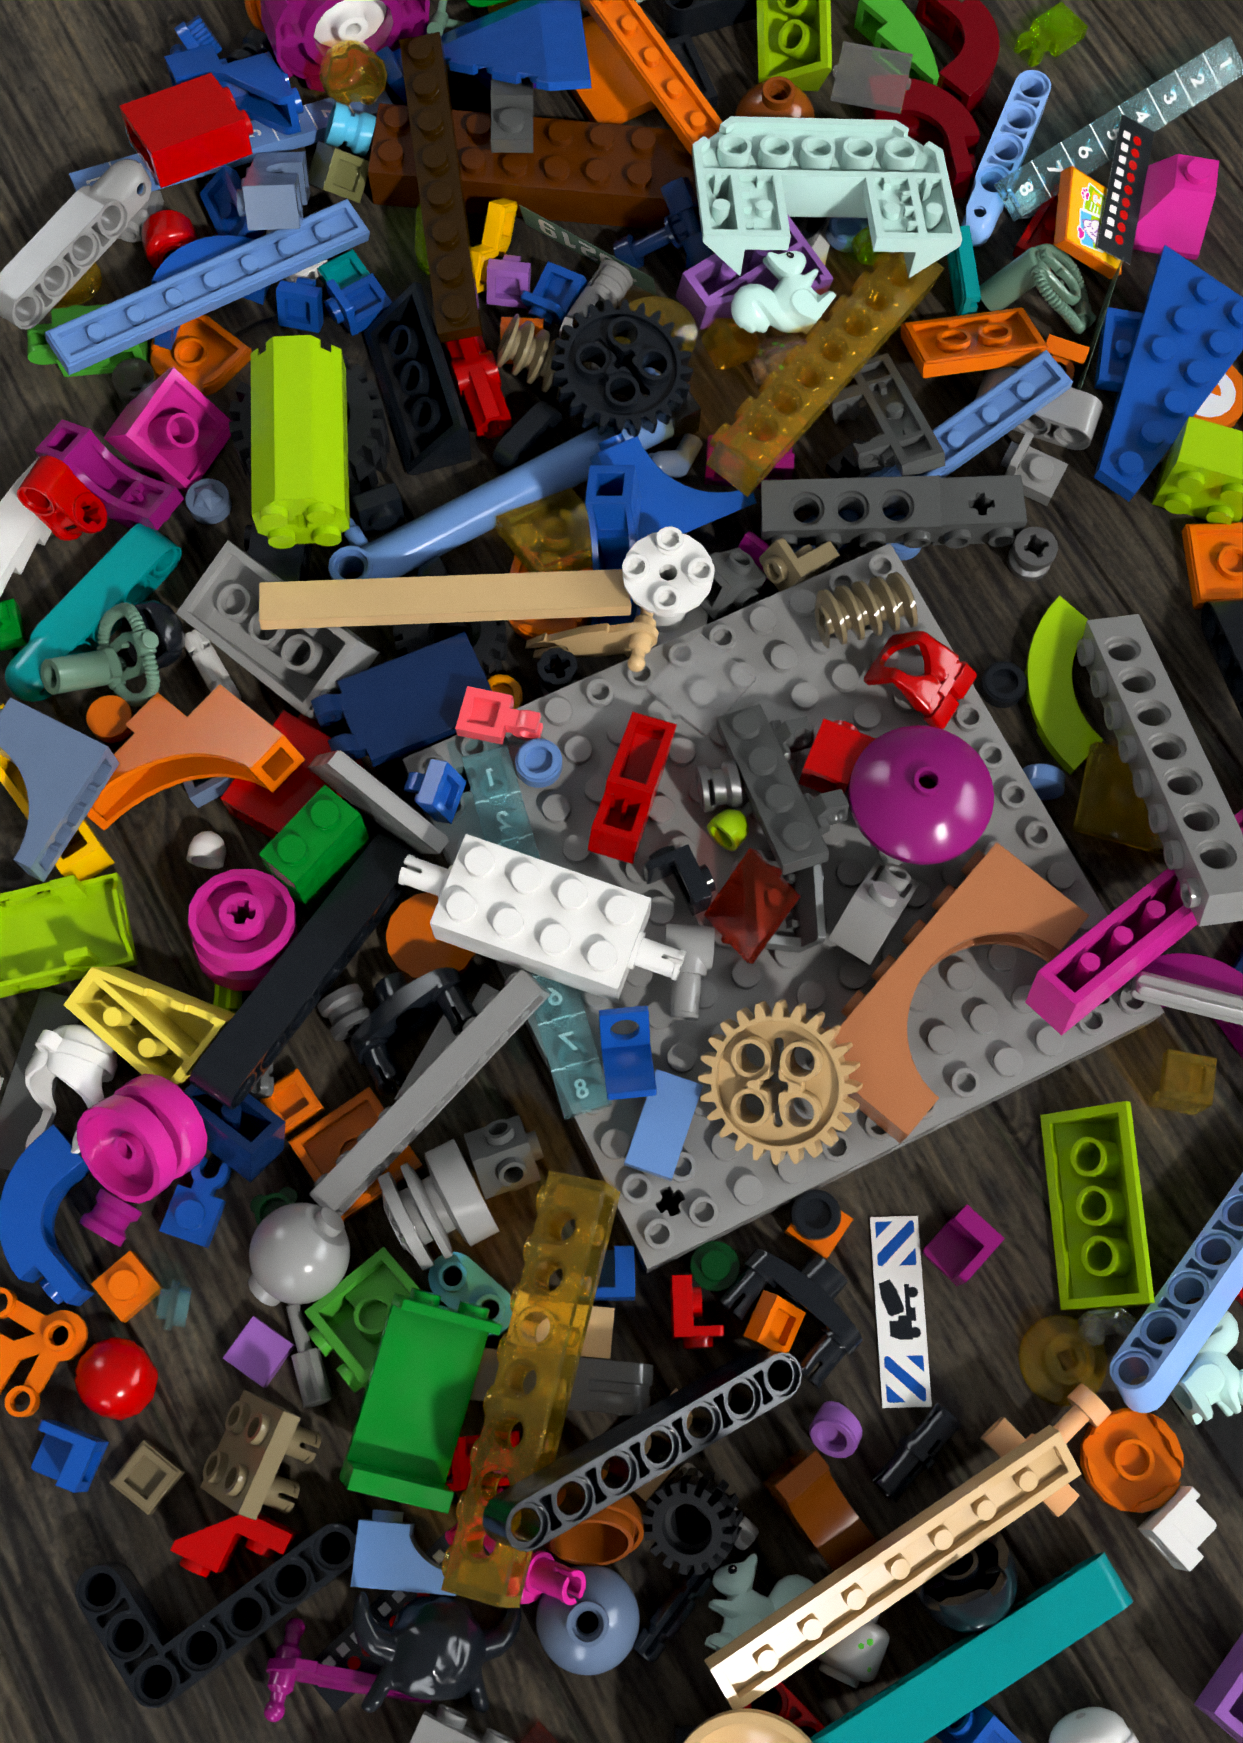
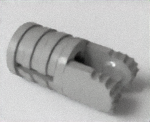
M603 260L566 316L573 319L574 314L577 312L586 318L590 304H593L599 312H603L605 301L608 299L611 301L614 309L617 308L621 299L624 298L633 284L630 272L616 261Z

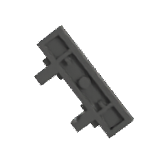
M886 353L848 365L849 380L852 385L827 394L829 412L835 424L845 419L855 421L860 414L862 417L869 415L878 432L876 437H873L870 442L853 444L854 459L860 473L866 474L882 471L884 467H894L896 465L903 477L920 475L945 466L944 450L889 354Z
M758 704L716 717L717 730L730 759L736 763L742 786L782 875L827 862L829 850L822 835L830 831V825L848 820L849 803L842 789L821 793L813 800L810 793L803 795L787 761L791 759V753L811 748L814 743V732L807 716L786 720L782 724L780 720H774L769 723L761 705Z

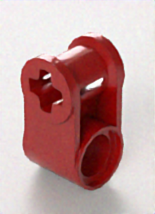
M46 455L38 458L17 490L18 499L23 506L33 512L60 540L71 541L81 536L82 532L92 534L101 531L106 526L107 511L103 502L73 474L68 465L55 457Z

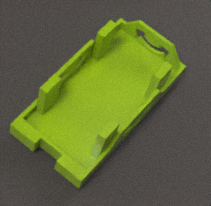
M117 872L79 881L74 875L50 880L47 883L0 894V998L84 978L91 967L126 968L138 965L122 879Z

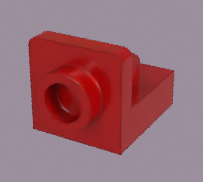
M672 1275L670 1278L672 1340L683 1339L684 1349L713 1348V1338H722L724 1336V1325L694 1326V1317H702L701 1287H692V1275Z

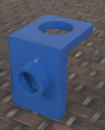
M648 1006L599 1010L601 1052L607 1100L656 1096L657 1087L650 1045ZM621 1020H632L639 1025L634 1032L624 1035L616 1034L611 1030L612 1025Z

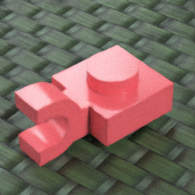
M467 686L455 729L458 736L503 745L506 732L512 733L517 738L525 741L541 738L543 723H539L541 718L540 712L513 709L514 700L512 695Z

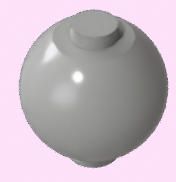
M292 1203L274 1210L261 1221L250 1243L249 1263L252 1275L248 1279L249 1288L259 1301L269 1306H276L280 1302L308 1304L326 1296L341 1282L349 1264L350 1244L344 1229V1222L339 1214L328 1207L321 1208L310 1203Z

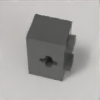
M1021 475L940 478L942 529L937 542H932V546L946 545L949 548L957 549L966 547L969 544L989 543V545L994 547H1003L1014 543L1016 536L1025 528L1027 515Z

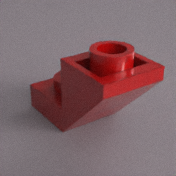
M260 1512L256 1520L237 1515L175 1540L170 1551L183 1557L180 1566L197 1575L208 1577L210 1571L218 1573L227 1570L242 1536L248 1538L245 1545L246 1548L259 1555L273 1559L276 1552L282 1555L290 1552L300 1532Z

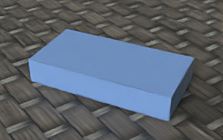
M656 1069L657 1095L647 1096L624 1165L672 1181L703 1085Z

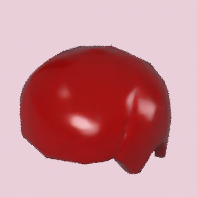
M114 1336L94 1343L80 1357L75 1368L76 1376L74 1378L76 1390L82 1402L91 1411L101 1417L121 1421L139 1414L153 1399L158 1381V1371L146 1351L136 1344L135 1341Z

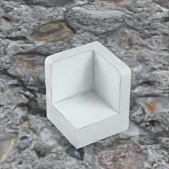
M1179 1486L1176 1494L1162 1507L1155 1509L1137 1528L1175 1569L1189 1572L1204 1557L1197 1548L1217 1527L1216 1522L1196 1502L1200 1494L1193 1486Z

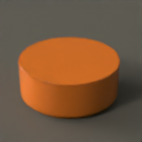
M107 695L98 698L90 705L86 721L92 733L99 740L107 743H116L124 740L131 734L132 731L125 724L134 716V712L123 698Z

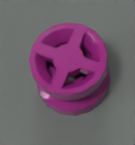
M100 1188L95 1196L97 1202L91 1212L84 1213L79 1223L109 1242L121 1247L126 1239L125 1230L130 1223L138 1221L143 1212Z

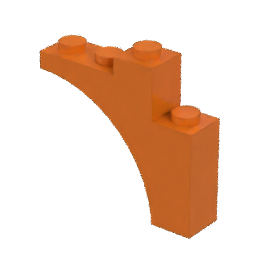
M221 684L188 717L157 692L125 724L134 734L114 753L120 764L88 812L87 817L105 831L119 817L146 798L186 781L211 777H228L250 781L267 788L273 793L301 765L305 758L281 732Z

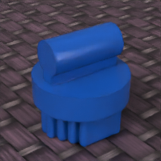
M200 15L195 16L188 23L183 21L174 28L183 44L173 45L170 49V55L212 44L216 54L222 51L218 40Z

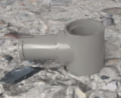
M666 924L664 945L686 951L677 980H671L670 1019L698 1021L701 978L706 977L707 970H712L715 927Z

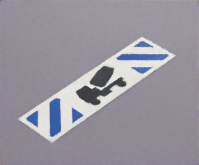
M918 1216L870 1217L882 1408L932 1407Z

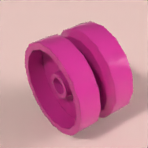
M232 869L213 876L198 888L189 905L188 926L193 940L195 956L202 972L215 984L234 991L254 990L298 935L295 904L287 887L273 875L256 869Z
M145 1073L133 1078L117 1089L114 1095L102 1099L84 1111L77 1123V1142L84 1162L98 1182L107 1191L123 1201L140 1204L152 1200L169 1187L173 1179L182 1177L197 1166L207 1150L208 1136L203 1118L195 1104L178 1085L159 1075Z

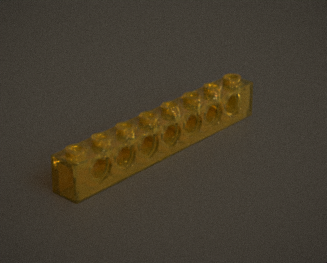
M882 252L872 266L875 271L871 274L865 270L850 290L853 295L848 298L843 294L837 300L828 314L831 317L830 320L826 323L820 319L814 325L805 339L808 342L807 345L803 348L797 344L782 363V366L785 367L784 370L779 373L774 369L767 376L758 390L761 395L757 399L750 395L743 402L734 416L737 421L732 426L725 422L718 429L710 441L714 450L706 464L748 497L761 483V480L770 473L924 300L945 269L938 262H934L908 279L904 253Z
M549 1171L546 1184H543L539 1189L536 1200L538 1215L534 1231L527 1237L524 1245L523 1257L525 1266L520 1283L515 1286L511 1295L510 1307L512 1316L508 1332L501 1338L497 1350V1360L499 1362L494 1385L488 1389L484 1400V1413L486 1417L481 1437L475 1441L470 1454L472 1472L467 1490L462 1493L457 1504L456 1519L458 1526L453 1544L449 1546L443 1558L442 1574L444 1580L441 1588L442 1591L496 1607L519 1608L533 1550L529 1552L518 1551L496 1542L493 1552L487 1556L483 1549V1539L486 1535L482 1520L483 1513L489 1500L497 1494V1484L504 1475H507L510 1486L551 1464L556 1459L621 1193L605 1181ZM575 1219L573 1234L568 1239L562 1241L561 1231L563 1226L569 1220ZM561 1268L563 1272L562 1281L555 1290L550 1291V1276L554 1271ZM548 1318L550 1323L549 1333L543 1341L538 1343L536 1339L537 1327L543 1320ZM535 1370L537 1376L536 1385L526 1395L523 1390L524 1378L530 1371ZM521 1422L523 1437L521 1442L513 1448L510 1442V1433L514 1425ZM521 1510L517 1511L512 1518V1533L518 1529L521 1523Z

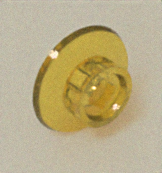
M1053 1315L1039 1320L1026 1332L1019 1349V1366L1026 1384L1039 1398L1057 1406H1072L1066 1397L1079 1384H1084L1095 1394L1099 1391L1107 1372V1356L1101 1339L1089 1325L1075 1317ZM1068 1349L1071 1351L1070 1354L1075 1362V1366L1068 1370L1061 1369L1062 1365L1059 1358H1057V1354Z

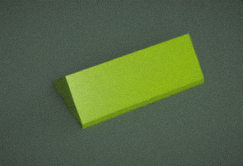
M757 0L759 83L772 77L781 76L789 79L802 91H818L832 70L831 0Z
M1122 1101L1040 1115L1061 1310L1135 1308L1155 1303L1131 1102Z

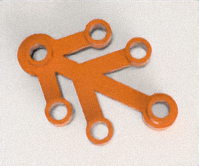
M0 1287V1294H5L8 1299L6 1308L0 1312V1319L9 1317L35 1333L17 1340H13L0 1333V1395L19 1362L39 1355L24 1384L12 1388L5 1397V1408L10 1415L14 1417H29L38 1410L40 1395L58 1363L72 1360L85 1348L88 1340V1328L83 1318L77 1313L59 1310L47 1316L19 1301L12 1290ZM64 1326L68 1330V1339L64 1344L57 1345L53 1340V1334L58 1327ZM25 1391L30 1396V1404L26 1410L19 1411L16 1408L15 1400L20 1393Z

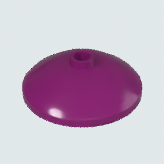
M922 725L906 726L879 736L859 756L849 782L848 795L851 813L863 836L879 851L906 863L919 865L937 864L960 856L981 837L993 811V783L982 758L963 739L936 727ZM922 777L930 778L934 782L935 787L926 789L921 786L919 779Z

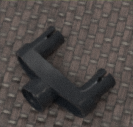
M449 967L438 968L415 980L408 973L395 972L385 976L375 985L373 996L378 1007L353 1034L351 1048L358 1062L367 1067L380 1095H391L397 1092L392 1081L393 1079L399 1087L403 1085L406 1079L405 1074L401 1071L392 1054L393 1049L418 1032L442 1011L451 1026L453 1034L457 1037L463 1031V1025L470 1018L477 1017L478 1013H476L466 995L467 985L458 970Z
M755 1248L743 1263L746 1267L725 1294L718 1299V1302L727 1310L742 1295L743 1299L731 1314L738 1320L743 1321L747 1313L759 1300L763 1290L766 1291L768 1288L774 1290L776 1288L796 1307L806 1312V1315L821 1327L820 1332L822 1335L799 1364L802 1377H804L819 1363L807 1381L817 1389H820L822 1383L845 1354L851 1356L863 1341L855 1325L834 1301L848 1283V1280L831 1263L816 1253H813L802 1268L797 1270L780 1258L762 1249Z

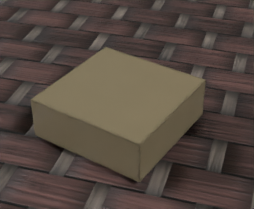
M143 1440L110 1481V1484L147 1515H152L186 1471L148 1440Z

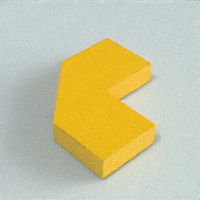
M506 198L489 201L482 244L471 247L477 294L487 290V265L489 258L503 257L508 250L517 211L516 201Z

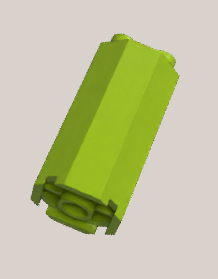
M312 335L274 336L266 342V350L260 354L258 348L251 353L252 518L258 533L267 536L268 544L274 548L286 549L293 547L295 544L316 543L321 546H335L342 541L341 533L350 529L346 367L340 348L331 345V352L321 348V339Z

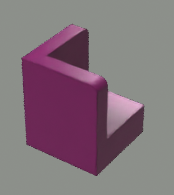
M966 1204L956 1211L923 1248L922 1254L951 1282L959 1286L966 1283L1005 1238Z

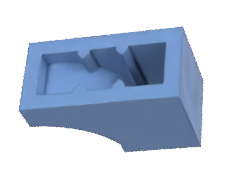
M373 1509L372 1519L358 1520L350 1587L456 1596L459 1593L461 1571L441 1566L423 1552L414 1536L415 1523L403 1522L404 1512Z

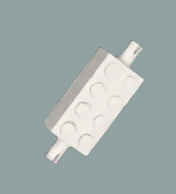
M465 834L454 864L448 869L415 858V856L410 854L404 860L407 869L401 867L398 884L407 885L438 896V903L430 920V926L435 939L616 1003H618L629 970H633L635 966L669 977L674 981L679 976V970L683 965L686 951L645 938L646 933L644 930L651 911L652 898L468 834Z

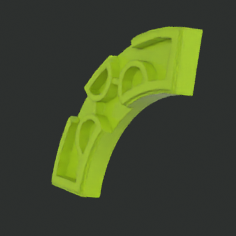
M1059 595L1046 611L1031 639L1026 669L1024 671L1027 679L1025 694L1027 704L1030 705L1033 718L1038 727L1036 731L1054 759L1071 775L1100 746L1103 739L1093 730L1083 716L1074 694L1072 682L1073 660L1077 650V643L1084 636L1088 619Z

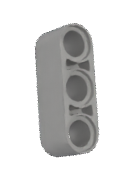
M1004 367L985 370L974 400L1018 369ZM1071 387L1012 430L1023 434L1029 431L1035 434V438L1072 450H1083L1091 444L1102 413L1103 404L1096 396Z

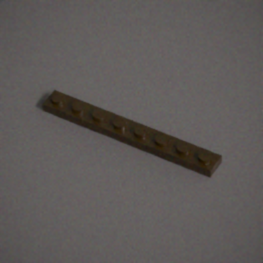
M440 32L400 39L437 334L441 343L483 335L443 41Z

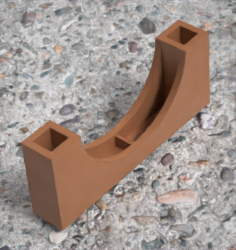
M998 842L995 843L986 855L979 849L960 871L967 876L961 885L955 889L949 884L931 905L938 912L927 924L919 919L901 940L908 946L898 959L889 954L871 975L877 983L870 992L865 995L858 990L841 1010V1013L847 1019L841 1024V1029L834 1040L837 1045L852 1042L853 1047L843 1056L845 1061L860 1062V1067L849 1074V1079L863 1083V1087L858 1092L848 1094V1097L857 1101L860 1104L858 1109L899 1143L909 1136L939 1099L917 1071L908 1043L907 1022L909 1008L922 977L946 957L960 950L979 945L999 944L1018 947L1039 956L1049 963L1090 916ZM814 1058L808 1066L812 1070L815 1064Z

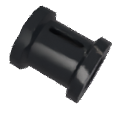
M559 647L550 648L543 652L541 659L537 663L538 685L543 696L578 681L576 675L578 670L577 660L571 652ZM552 659H555V664H551ZM553 672H558L563 678H557Z

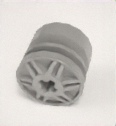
M454 1138L425 1153L430 1176L421 1180L408 1163L400 1166L408 1185L407 1188L400 1191L390 1172L377 1177L382 1189L383 1208L403 1249L412 1255L422 1271L435 1265L427 1246L428 1243L434 1240L445 1259L453 1256L452 1246L448 1237L449 1232L457 1229L470 1246L500 1232Z

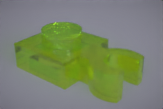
M1061 1L1033 20L1030 31L1024 32L1018 37L1014 52L1018 54L1023 49L1033 50L1028 65L1030 67L1037 66L1041 63L1046 51H1049L1056 58L1084 39L1088 26Z

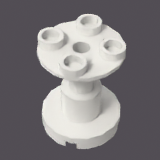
M671 526L664 527L658 532L638 540L626 554L622 564L624 588L634 603L647 612L654 613L655 628H657L659 635L656 645L652 648L706 625L709 614L700 604L708 596L712 587L715 574L712 559L702 544L689 535L683 534L678 528Z

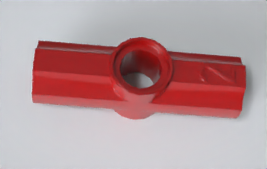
M482 335L444 342L451 360L449 361L458 396L460 399L464 398L477 436H484L488 439L501 436L505 430L512 427V421L505 397H503L500 388L501 379L493 352L491 350L487 351Z

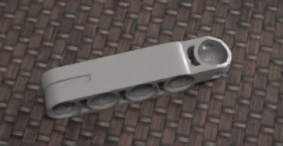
M132 159L117 161L92 186H83L77 190L0 272V317L8 320L20 329L27 330L33 328L126 229L128 222L145 205L151 194L149 175L139 162ZM142 183L143 192L137 194V188Z

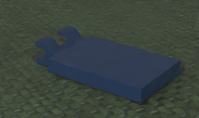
M463 632L339 680L337 683L341 694L321 695L311 700V704L321 728L333 725L344 718L352 734H341L328 740L331 752L341 750L354 761L368 755L372 766L375 767L457 734L455 727L467 686L492 690L468 637Z

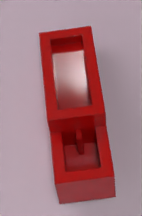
M632 711L606 780L605 792L591 827L587 851L627 863H634L661 781L677 724Z

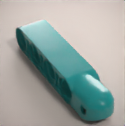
M141 523L131 528L36 626L29 642L10 661L5 671V681L12 693L21 700L30 702L42 701L50 697L52 694L48 693L46 689L40 692L44 688L41 679L42 662L49 658L97 651L96 647L99 645L97 643L98 625L106 611L124 602L134 606L144 602L177 567L182 555L181 548L159 531L146 527ZM121 618L113 625L111 636L121 626Z

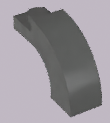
M491 74V153H533L534 83L530 81L529 77L521 78V83L512 84L493 80Z

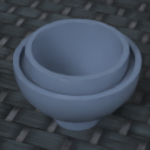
M571 1566L570 1568H576L586 1576L584 1594L581 1599H578L576 1596L567 1593L575 1597L577 1602L574 1605H567L557 1598L542 1593L536 1612L537 1634L544 1651L559 1667L577 1675H598L619 1665L632 1650L639 1631V1607L631 1587L615 1571L605 1566ZM585 1611L593 1612L598 1618L597 1628L590 1633L581 1631L577 1624L578 1617Z

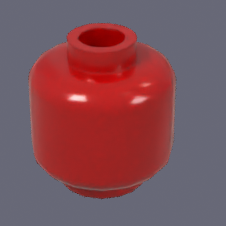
M160 210L151 214L144 221L141 229V239L146 258L156 270L174 251L190 242L198 240L190 219L181 212L174 210Z

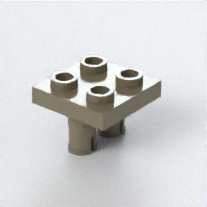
M243 1390L239 1401L232 1405L225 1421L226 1430L217 1450L210 1454L205 1463L203 1482L200 1488L237 1514L253 1520L257 1519L262 1505L287 1514L292 1510L295 1503L286 1500V1497L279 1495V1493L298 1498L300 1486L298 1481L286 1479L276 1475L284 1455L295 1458L304 1464L312 1462L316 1453L307 1450L308 1448L300 1444L305 1443L319 1449L321 1434L318 1431L299 1426L298 1423L301 1419L299 1416L259 1395Z

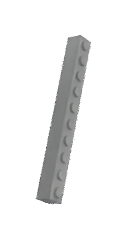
M522 969L511 974L504 983L505 987L498 994H494L486 1000L483 1005L484 1009L477 1017L470 1018L463 1025L461 1034L456 1039L449 1040L442 1047V1054L435 1061L429 1062L420 1071L421 1076L413 1084L411 1083L402 1089L399 1093L400 1098L394 1105L386 1107L379 1114L377 1123L372 1128L364 1130L358 1136V1143L350 1151L344 1152L337 1158L335 1162L337 1165L329 1173H325L318 1178L314 1184L315 1188L309 1195L321 1208L328 1207L341 1217L551 995L531 974Z

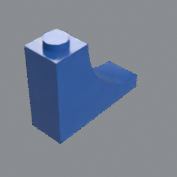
M622 433L598 443L600 452L590 457L592 465H635L642 496L638 530L639 540L658 532L664 527L670 526L678 528L684 534L757 503L750 486L741 490L717 493L701 491L681 484L664 473L653 462L643 448L638 436L626 441Z

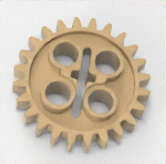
M781 999L775 1003L773 1013L766 1001L755 1004V1016L747 1007L737 1011L738 1023L729 1018L720 1024L726 1036L716 1033L708 1039L717 1052H707L700 1059L712 1067V1070L698 1076L699 1081L710 1084L712 1089L702 1095L700 1100L715 1102L717 1107L707 1116L708 1120L722 1118L726 1124L721 1129L719 1136L723 1138L734 1132L738 1136L735 1150H741L748 1143L753 1145V1160L756 1161L767 1150H770L773 1165H778L784 1159L786 1151H788L790 1159L794 1164L799 1163L804 1158V1148L813 1158L817 1157L823 1152L821 1141L832 1147L839 1140L834 1128L845 1132L851 1126V1121L842 1112L854 1113L860 1106L857 1101L848 1097V1094L858 1092L863 1087V1083L849 1079V1074L860 1067V1062L845 1061L843 1056L853 1047L852 1042L837 1045L834 1039L841 1027L837 1025L825 1031L821 1027L825 1013L821 1011L809 1020L806 1018L807 1009L805 1003L797 1005L792 1013H789L786 999ZM777 1038H782L784 1041V1050L781 1053V1058L779 1046L776 1042ZM748 1044H755L762 1049L765 1056L764 1066H756L749 1061L746 1053ZM796 1047L806 1048L812 1053L815 1061L813 1070L803 1069L798 1065L795 1060ZM779 1072L780 1081L788 1082V1087L781 1092L780 1084L773 1082L771 1076ZM747 1094H754L761 1099L764 1105L763 1115H755L749 1111L746 1106ZM795 1098H804L810 1102L814 1110L813 1119H804L797 1114L794 1108ZM778 1106L780 1118L783 1122L782 1125H777L775 1122V1113L778 1110Z

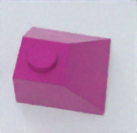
M1176 154L1148 165L1133 250L1159 254L1164 245H1166L1186 259L1197 260L1216 196L1219 160Z
M172 367L127 404L104 436V439L136 467L187 493L191 485L201 480L231 437L229 422L232 421L180 372Z

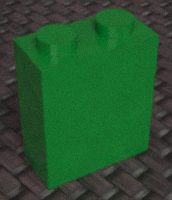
M324 785L259 853V856L269 874L286 886L292 900L312 916L371 841L361 814L327 785Z

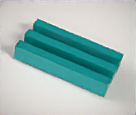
M969 225L960 226L962 235L961 245L946 255L956 316L974 314L978 308L977 302H980L981 299Z

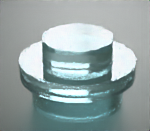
M173 1279L171 1289H160L155 1319L165 1320L163 1330L171 1331L172 1326L185 1327L192 1287L181 1286L180 1280Z

